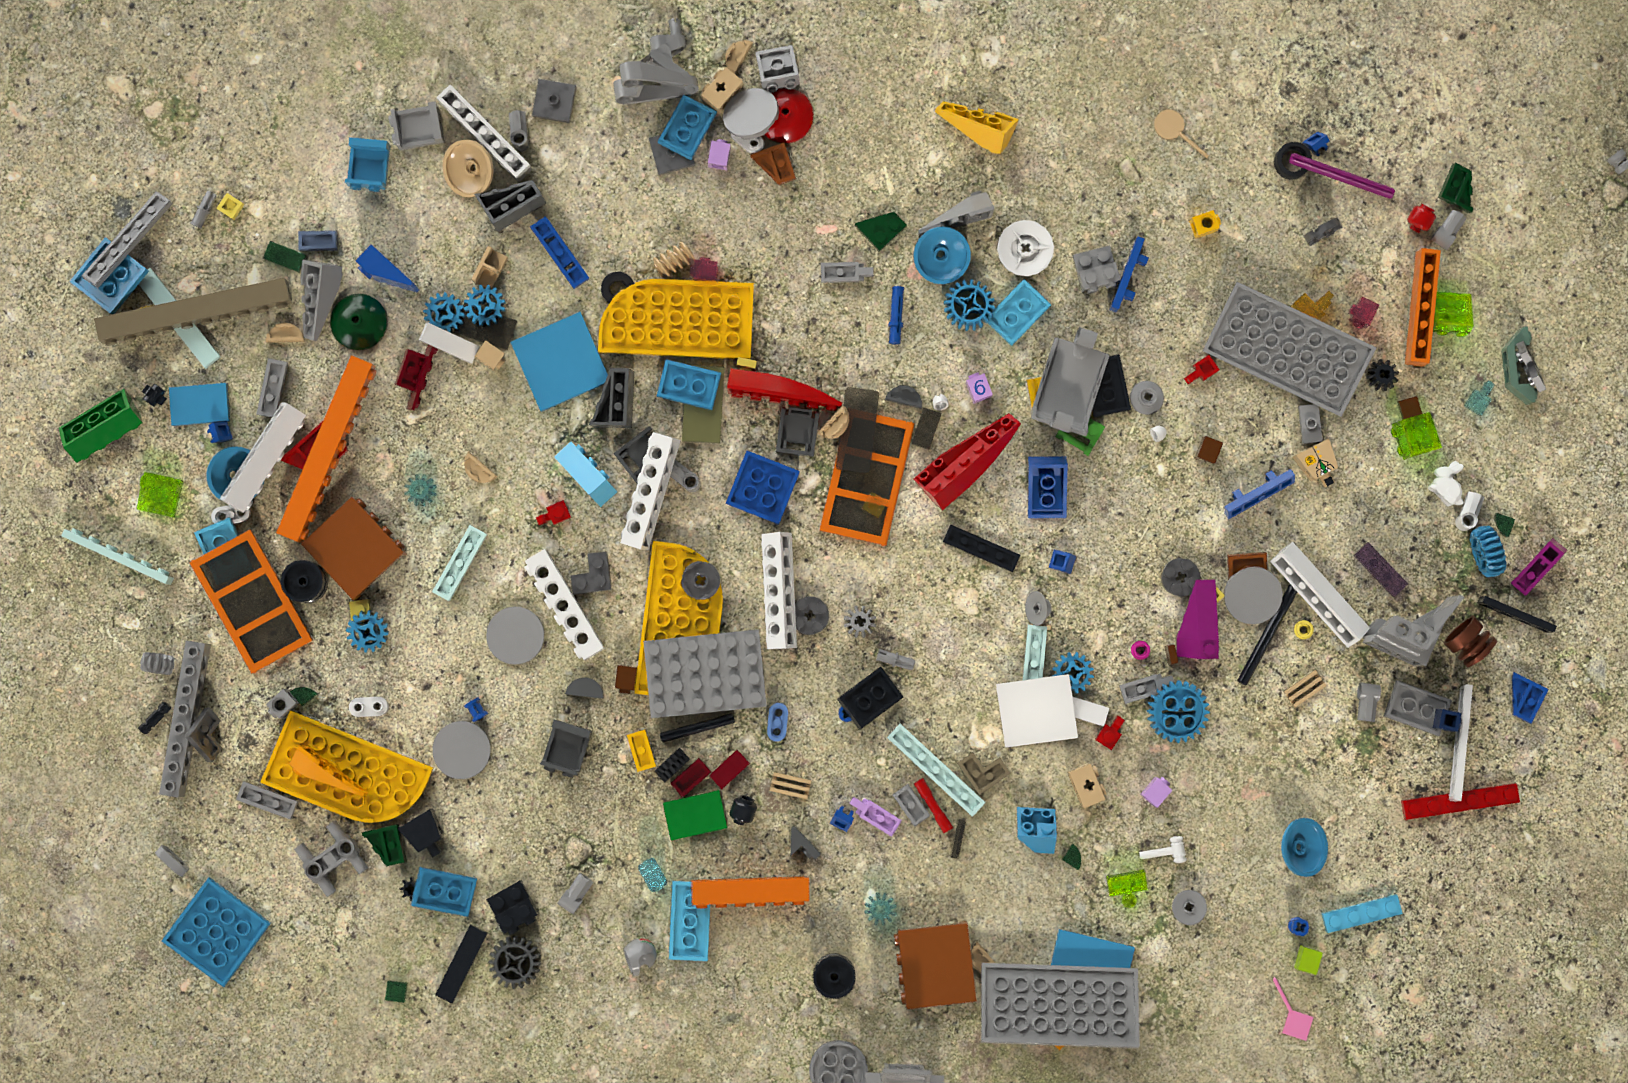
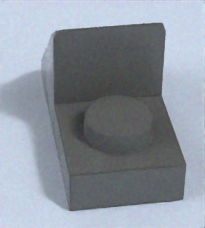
M793 825L791 827V855L803 846L802 852L809 859L811 857L816 859L821 853Z

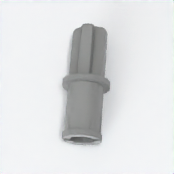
M210 191L206 192L200 206L196 207L198 209L190 224L202 229L208 214H211L210 210L217 197L216 194Z
M879 649L876 661L893 665L892 667L898 666L908 670H913L915 665L914 659L898 655V652L895 654Z

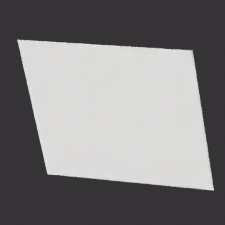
M1069 674L996 684L1005 748L1078 738Z

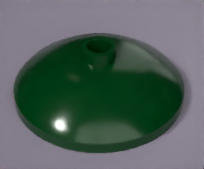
M352 294L344 297L336 304L330 317V327L335 339L344 347L357 351L367 350L377 345L384 337L388 325L384 307L375 298L366 294ZM355 317H359V321L357 323L353 322V319Z

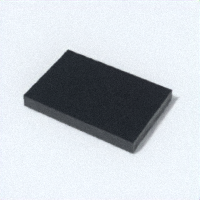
M1119 354L1109 356L1093 405V418L1131 411Z
M879 667L837 698V700L857 728L861 730L904 697L883 668Z

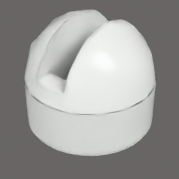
M945 395L934 396L932 403L935 410L940 411L948 407V400Z
M1155 426L1150 429V434L1155 442H1159L1166 437L1167 432L1164 427Z

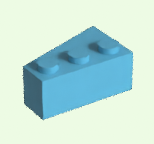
M570 442L554 457L590 497L602 507L617 491L607 481L610 477L603 470L599 472L596 469L598 464L591 457L587 459L584 456L586 451L579 444L575 446Z

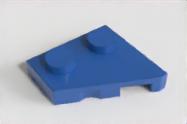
M1514 672L1512 674V715L1532 724L1549 689Z

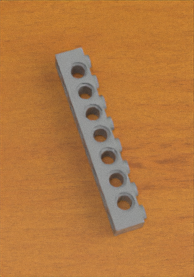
M186 641L159 795L185 797L193 746L184 736L199 716L211 644Z

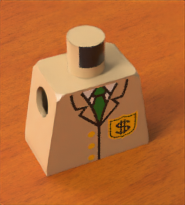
M1329 439L1293 456L1294 461L1310 481L1320 478L1324 487L1335 483L1330 472L1337 469L1338 464Z

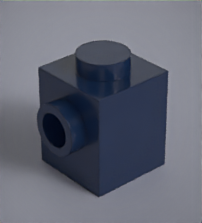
M1436 709L1433 728L1458 732L1462 723V713Z

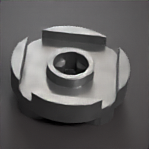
M1337 217L1318 226L1314 232L1313 230L1304 235V238L1309 246L1318 243L1320 239L1332 236L1343 227Z
M1177 558L1168 562L1161 574V582L1164 589L1179 597L1190 595L1195 580H1200L1198 567L1191 560ZM1178 572L1186 576L1183 583L1180 580H1176Z
M702 561L693 562L683 572L682 587L690 597L696 600H705L712 597L720 586V575L717 569L710 563ZM699 575L706 577L705 585L703 586L696 584L697 576Z
M808 596L799 599L795 603L796 629L806 635H814L821 632L827 626L829 611L822 600ZM809 610H812L813 614L816 615L811 621H807V617L804 616Z

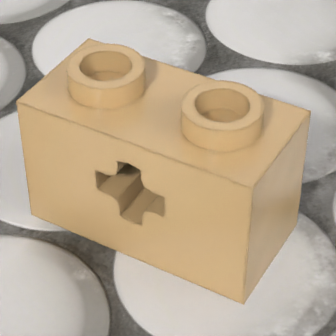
M727 67L723 71L720 69L714 76L715 80L711 84H706L701 91L702 100L713 110L717 111L718 114L722 112L730 99L744 87L743 81ZM718 87L721 89L724 87L725 91L720 90L718 92Z
M486 340L475 355L476 360L492 371L496 368L500 369L506 361L503 358L505 353Z
M1088 763L1067 772L1082 808L1085 809L1106 800L1104 797L1106 790L1103 784L1099 785L1096 777H1099L1095 766H1091ZM1086 780L1088 782H1092L1093 785L1090 786L1091 790H1089L1088 788H1084V785H1086Z

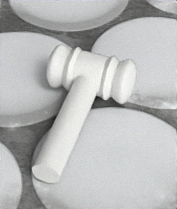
M1174 836L1170 838L1171 847L1139 852L1140 860L1173 855L1174 863L1185 862L1187 859L1185 857L1184 842H1182L1183 837Z

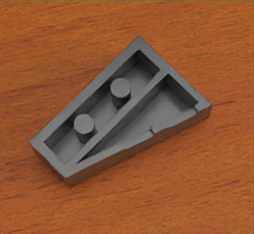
M533 180L510 185L508 188L500 190L497 188L491 192L475 194L497 232L546 204Z
M610 368L602 389V395L599 402H597L596 411L589 425L594 428L632 429L635 376L633 370L630 368Z

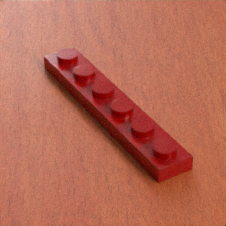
M1517 783L1462 791V800L1457 802L1449 800L1450 793L1401 800L1404 820L1520 803Z

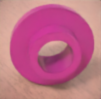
M1136 641L1131 646V654L1135 659H1146L1150 654V646L1145 641ZM1138 647L1143 648L1144 651L1142 654H1139L1137 652Z

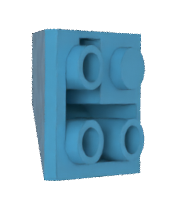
M1017 807V838L1035 853L1054 854L1057 840L1056 810Z

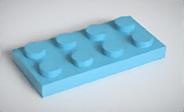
M672 881L669 960L708 961L711 905H708V908H696V905L691 904V881Z

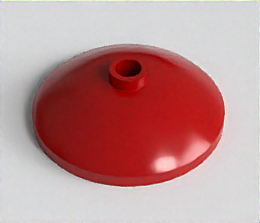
M786 87L778 88L777 91L771 94L778 103L779 116L764 135L777 143H794L801 140L811 129L814 117L813 108L809 99L802 92L796 89H787ZM784 109L789 111L787 115L782 114Z

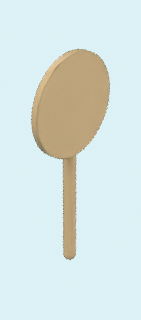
M1164 110L1156 116L1154 129L1161 138L1172 140L1181 136L1205 158L1209 157L1206 152L1182 133L1184 120L1178 112Z

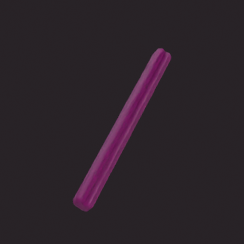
M1296 153L1290 156L1289 163L1388 199L1394 196L1395 189Z

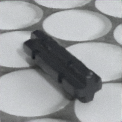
M162 702L158 709H155L145 720L146 722L138 727L140 732L148 734L152 730L151 727H155L164 717V714L171 710V706L166 702Z

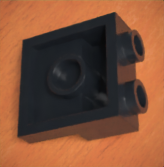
M522 880L486 899L503 934L508 932L511 935L520 930L519 925L525 923L527 926L536 921L535 916L539 915Z

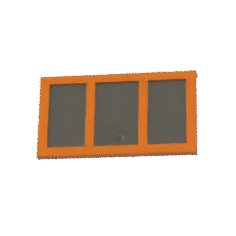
M848 408L849 423L847 429L841 435L820 531L887 546L914 423Z
M251 529L190 562L192 569L251 674L313 641L291 599L283 592L277 574Z

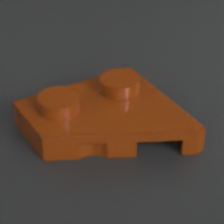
M784 142L750 154L751 158L779 186L797 179Z

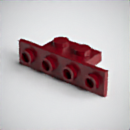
M427 345L425 354L406 349L394 385L412 391L406 407L409 411H415V408H418L421 398L419 396L421 390H424L427 380L425 378L427 372H430L432 369V357L438 351L433 346Z

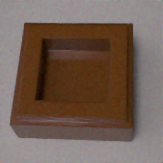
M1417 396L1397 402L1402 420L1422 415Z
M1175 645L1164 646L1168 665L1178 663Z

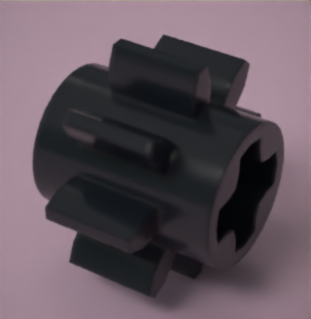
M155 383L152 387L146 385L142 390L145 394L142 399L153 407L156 404L162 406L167 399L163 396L166 391Z
M414 876L410 877V882L405 879L402 880L405 885L399 888L404 893L402 898L408 896L410 901H412L414 891L408 890V886L412 884V887H415L416 881H414Z

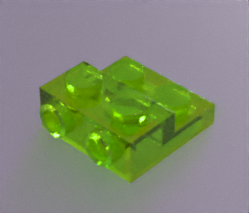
M1437 292L1433 332H1437L1439 336L1455 333L1457 337H1465L1467 334H1470L1474 327L1471 294Z
M1430 412L1391 424V435L1397 440V452L1403 457V460L1442 448Z

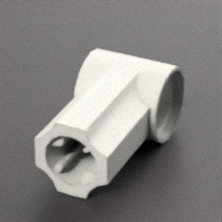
M1467 492L1461 512L1455 520L1456 527L1459 530L1467 531L1477 525V517L1485 498L1481 494ZM1464 517H1467L1469 519V526L1464 524Z

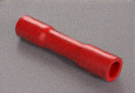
M924 778L913 783L934 815L942 832L946 833L953 828L952 824L933 797L932 791Z

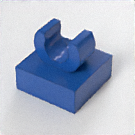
M1317 131L1304 140L1303 144L1314 155L1320 156L1318 149L1322 148V150L1327 151L1328 146L1326 144L1330 140L1326 134Z
M227 421L213 422L208 425L207 433H211L213 438L210 440L211 443L228 442L233 439Z
M841 806L839 810H836L830 824L847 832L854 820V817H852L853 811L851 810L849 815L843 813L844 806Z

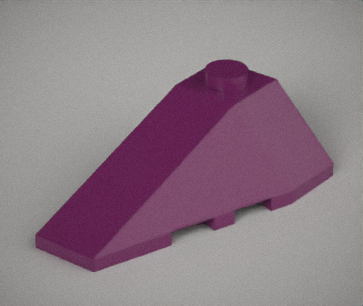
M1195 580L1180 630L1176 636L1177 657L1219 659L1216 580Z

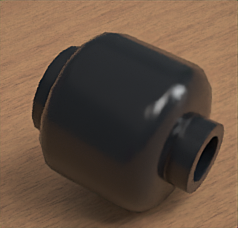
M741 795L733 800L729 814L734 819V823L743 826L745 823L753 821L757 811L755 800L746 795Z

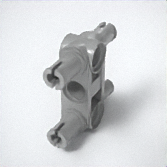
M336 820L326 826L335 839V844L324 852L313 857L304 843L294 849L304 863L302 865L305 875L313 883L319 885L326 897L337 891L328 879V873L346 860L351 862L358 874L368 869V866L359 855L360 849L357 842L350 835L344 833ZM345 842L351 844V851L349 853L343 849ZM313 865L319 867L318 875L312 873L311 868Z

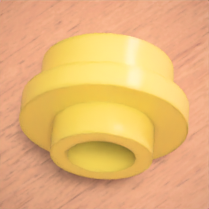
M1301 620L1294 626V633L1299 639H1308L1313 634V625L1309 621ZM1302 626L1306 628V633L1304 634L1300 631Z

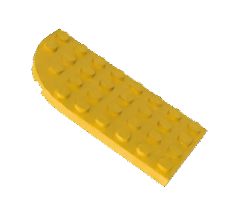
M648 279L636 282L621 290L604 311L599 326L598 353L738 359L739 357L751 360L754 283Z
M653 541L634 694L649 695L643 641L720 633L723 609L721 584L717 592L708 599L696 600L690 597L682 587V575L685 568L693 562H709L693 549L680 544ZM697 576L696 584L705 585L706 577Z
M290 710L260 783L349 819L374 823L396 818L409 810L423 794L434 767ZM308 745L369 793L367 796H360L303 775L301 777L292 771L293 767L289 765L297 748Z

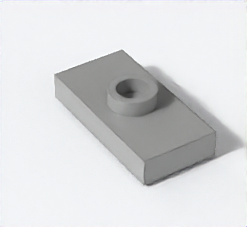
M1315 404L1298 406L1302 444L1323 442L1319 406Z
M909 784L893 794V797L914 827L930 816Z

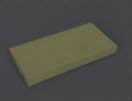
M696 366L720 372L722 375L713 410L684 404L682 442L720 444L725 368Z

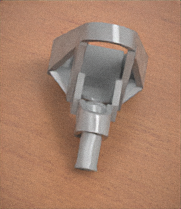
M674 18L668 21L670 35H655L650 38L651 51L649 55L641 61H629L620 64L621 79L613 82L616 103L635 104L679 98L683 94L686 96L693 95L699 90L697 78L689 75L687 71L679 67L672 60V57L686 48L685 36L681 33L680 19L676 18V23ZM643 81L659 82L662 86L643 85Z

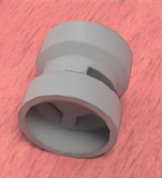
M1623 148L1606 160L1609 165L1614 166L1617 175L1628 169V158Z

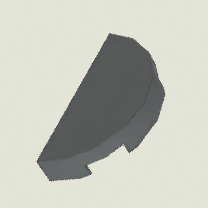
M907 385L893 388L885 398L886 401L922 409L920 395L914 388Z
M587 677L572 681L565 693L567 695L604 699L600 684L594 679Z

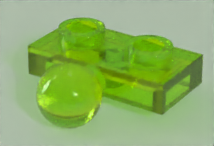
M1144 869L1106 876L1109 896L1123 895L1121 902L1126 908H1133L1137 904V898L1132 893L1148 890Z

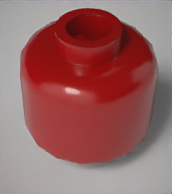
M1422 203L1420 206H1414L1407 218V222L1411 224L1410 229L1417 233H1420L1421 230L1429 231L1436 219L1435 210Z

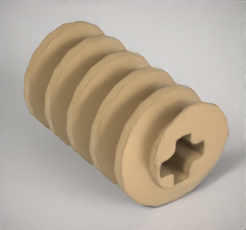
M679 242L680 248L675 245L672 247L673 253L667 249V256L660 253V260L656 257L653 258L654 266L662 279H664V273L668 277L670 276V269L676 273V266L683 269L682 262L689 265V258L696 261L688 246L683 242Z

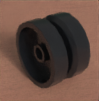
M306 560L293 561L287 565L282 572L280 580L285 595L293 601L312 603L321 599L326 593L329 583L325 570L317 563Z
M829 953L822 956L816 962L813 970V983L816 990L822 996L829 999H840L847 996L853 989L856 982L855 969L852 962L846 956L839 953ZM836 973L838 975V979L834 978V980H832L831 974Z

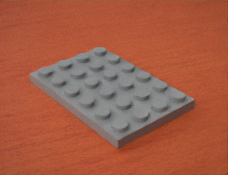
M759 629L643 641L651 718L767 706Z

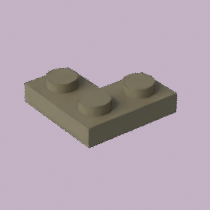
M972 752L957 763L978 795L1011 774L1000 757L986 767H983Z

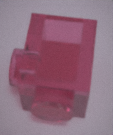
M700 257L699 260L695 259L694 265L690 267V276H693V280L717 281L718 262L711 261L710 258Z
M1361 297L1356 304H1352L1348 312L1350 314L1349 321L1353 322L1352 325L1357 328H1367L1370 326L1379 304Z

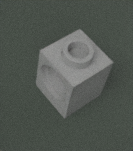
M282 689L266 705L269 707L268 712L275 719L277 717L284 719L289 714V711L296 708L300 702L288 689ZM280 700H284L286 703V707L282 711L278 708Z

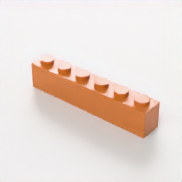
M1421 248L1415 255L1405 365L1424 367L1430 363L1441 250Z
M809 877L691 880V904L696 905V908H708V905L715 904L716 908H725L727 904H735V907H746V903H754V906H766V903L774 902V906H784L785 902H793V905H805L804 901H809Z

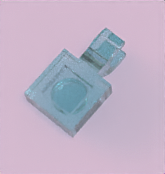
M1488 380L1483 384L1480 391L1473 390L1464 407L1482 416L1492 400L1487 395L1492 391L1495 384Z

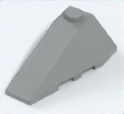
M977 191L971 193L970 197H967L918 231V237L920 238L926 231L935 227L956 228L991 218L994 206L987 192Z
M302 260L300 281L301 285H304L305 296H301L302 303L305 304V312L302 315L304 338L313 341L318 340L340 287L343 276L342 266Z

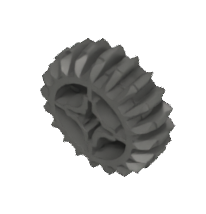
M514 936L513 942L510 937L506 938V943L500 940L501 948L495 945L493 948L497 953H490V956L495 958V960L488 961L489 964H494V967H491L489 971H496L492 978L495 979L499 976L501 979L498 981V984L500 985L505 981V988H508L510 983H512V989H516L517 983L520 988L524 987V982L530 985L529 977L535 980L537 977L533 972H540V969L535 967V965H541L542 962L535 959L539 958L541 954L537 953L534 955L533 952L538 948L537 946L532 949L529 947L532 941L524 944L525 937H522L520 942H518V936ZM509 947H519L525 952L517 955ZM504 951L507 964L501 968L500 957ZM523 957L518 963L519 967L514 965L507 968L512 962L511 958L516 960ZM529 957L530 969L526 974L523 961ZM513 970L517 973V975L519 974L521 977L512 978L507 976L505 973L507 971Z

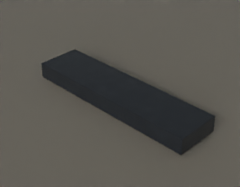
M951 524L943 540L945 544L1012 573L1020 558L1018 553Z
M1481 596L1477 602L1481 606L1543 632L1553 633L1556 630V625L1490 597Z
M470 924L435 996L453 1004L488 932Z

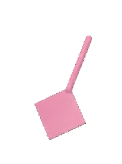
M1273 978L1289 1011L1282 1033L1306 1041L1314 1017L1292 1010L1277 979Z

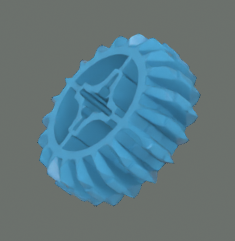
M972 279L969 285H967L966 280H963L962 287L958 282L955 284L956 289L950 287L949 291L952 294L946 293L945 297L949 300H945L943 303L949 306L944 308V312H950L946 318H954L951 324L955 325L958 322V329L965 325V331H968L969 326L975 331L976 324L982 328V321L984 323L989 322L986 316H993V313L988 310L995 309L994 305H990L995 299L988 298L992 295V292L988 291L985 293L987 286L985 285L981 289V282L978 281L975 286ZM972 291L971 295L967 298L957 297L962 292ZM977 294L983 299L985 309L976 302ZM973 298L972 307L965 313L967 309L965 302L968 303ZM954 302L958 303L957 305L963 310L961 317L954 309ZM970 313L982 314L976 319H966Z
M1489 525L1472 530L1470 533V547L1479 571L1486 577H1495L1504 573L1507 564L1505 550L1497 532Z

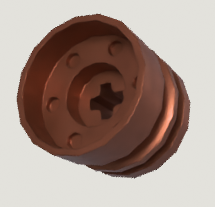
M1474 616L1457 626L1444 641V645L1452 653L1462 649L1458 659L1460 661L1464 660L1463 664L1467 668L1483 660L1497 643V639L1494 636L1490 637L1489 631L1479 634L1483 625Z

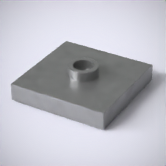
M538 79L532 117L570 123L576 85Z
M661 135L649 138L658 175L695 166L693 158L689 160L658 144Z

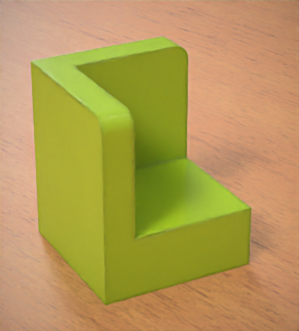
M1300 945L1294 968L1317 975L1323 953Z

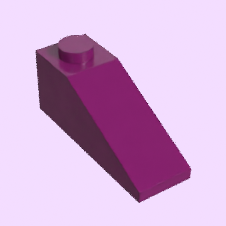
M1552 538L1511 584L1526 596L1567 552V549Z

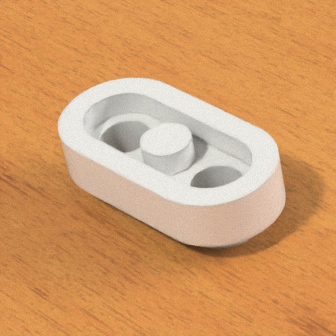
M731 134V138L750 154L759 152L764 148V142L761 137L742 139ZM756 141L758 144L757 146H752L751 142Z
M230 505L222 506L213 510L211 519L214 524L222 521L220 515L224 513L226 515L225 519L232 518L233 524L242 523L250 518L251 509L245 510L244 515L240 516L239 511Z
M383 697L355 698L349 704V711L355 717L382 716L389 709L388 701ZM376 703H380L381 708L379 710L375 709ZM357 704H360L362 707L360 711H357L355 708Z

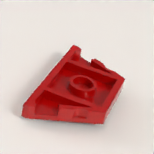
M323 421L282 457L281 461L303 469ZM347 443L345 449L340 451L339 459L349 451Z

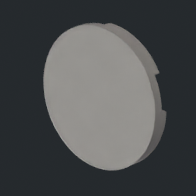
M760 88L747 89L730 99L723 112V121L730 134L742 139H754L769 131L768 129L778 119L779 106L775 97L769 91Z
M1255 566L1247 567L1233 574L1224 589V602L1228 611L1234 618L1246 624H1259L1269 620L1280 608L1283 597L1278 579L1270 571Z
M509 607L499 611L491 619L487 628L486 639L490 651L496 658L508 664H523L535 658L541 651L545 632L542 622L532 611L522 607Z
M467 721L453 722L443 727L435 737L432 749L433 758L437 767L445 775L455 779L471 778L479 774L487 766L491 754V743L488 735L480 726Z
M833 1040L820 1046L813 1054L809 1066L812 1083H864L865 1072H868L867 1061L862 1051L854 1044L844 1040Z

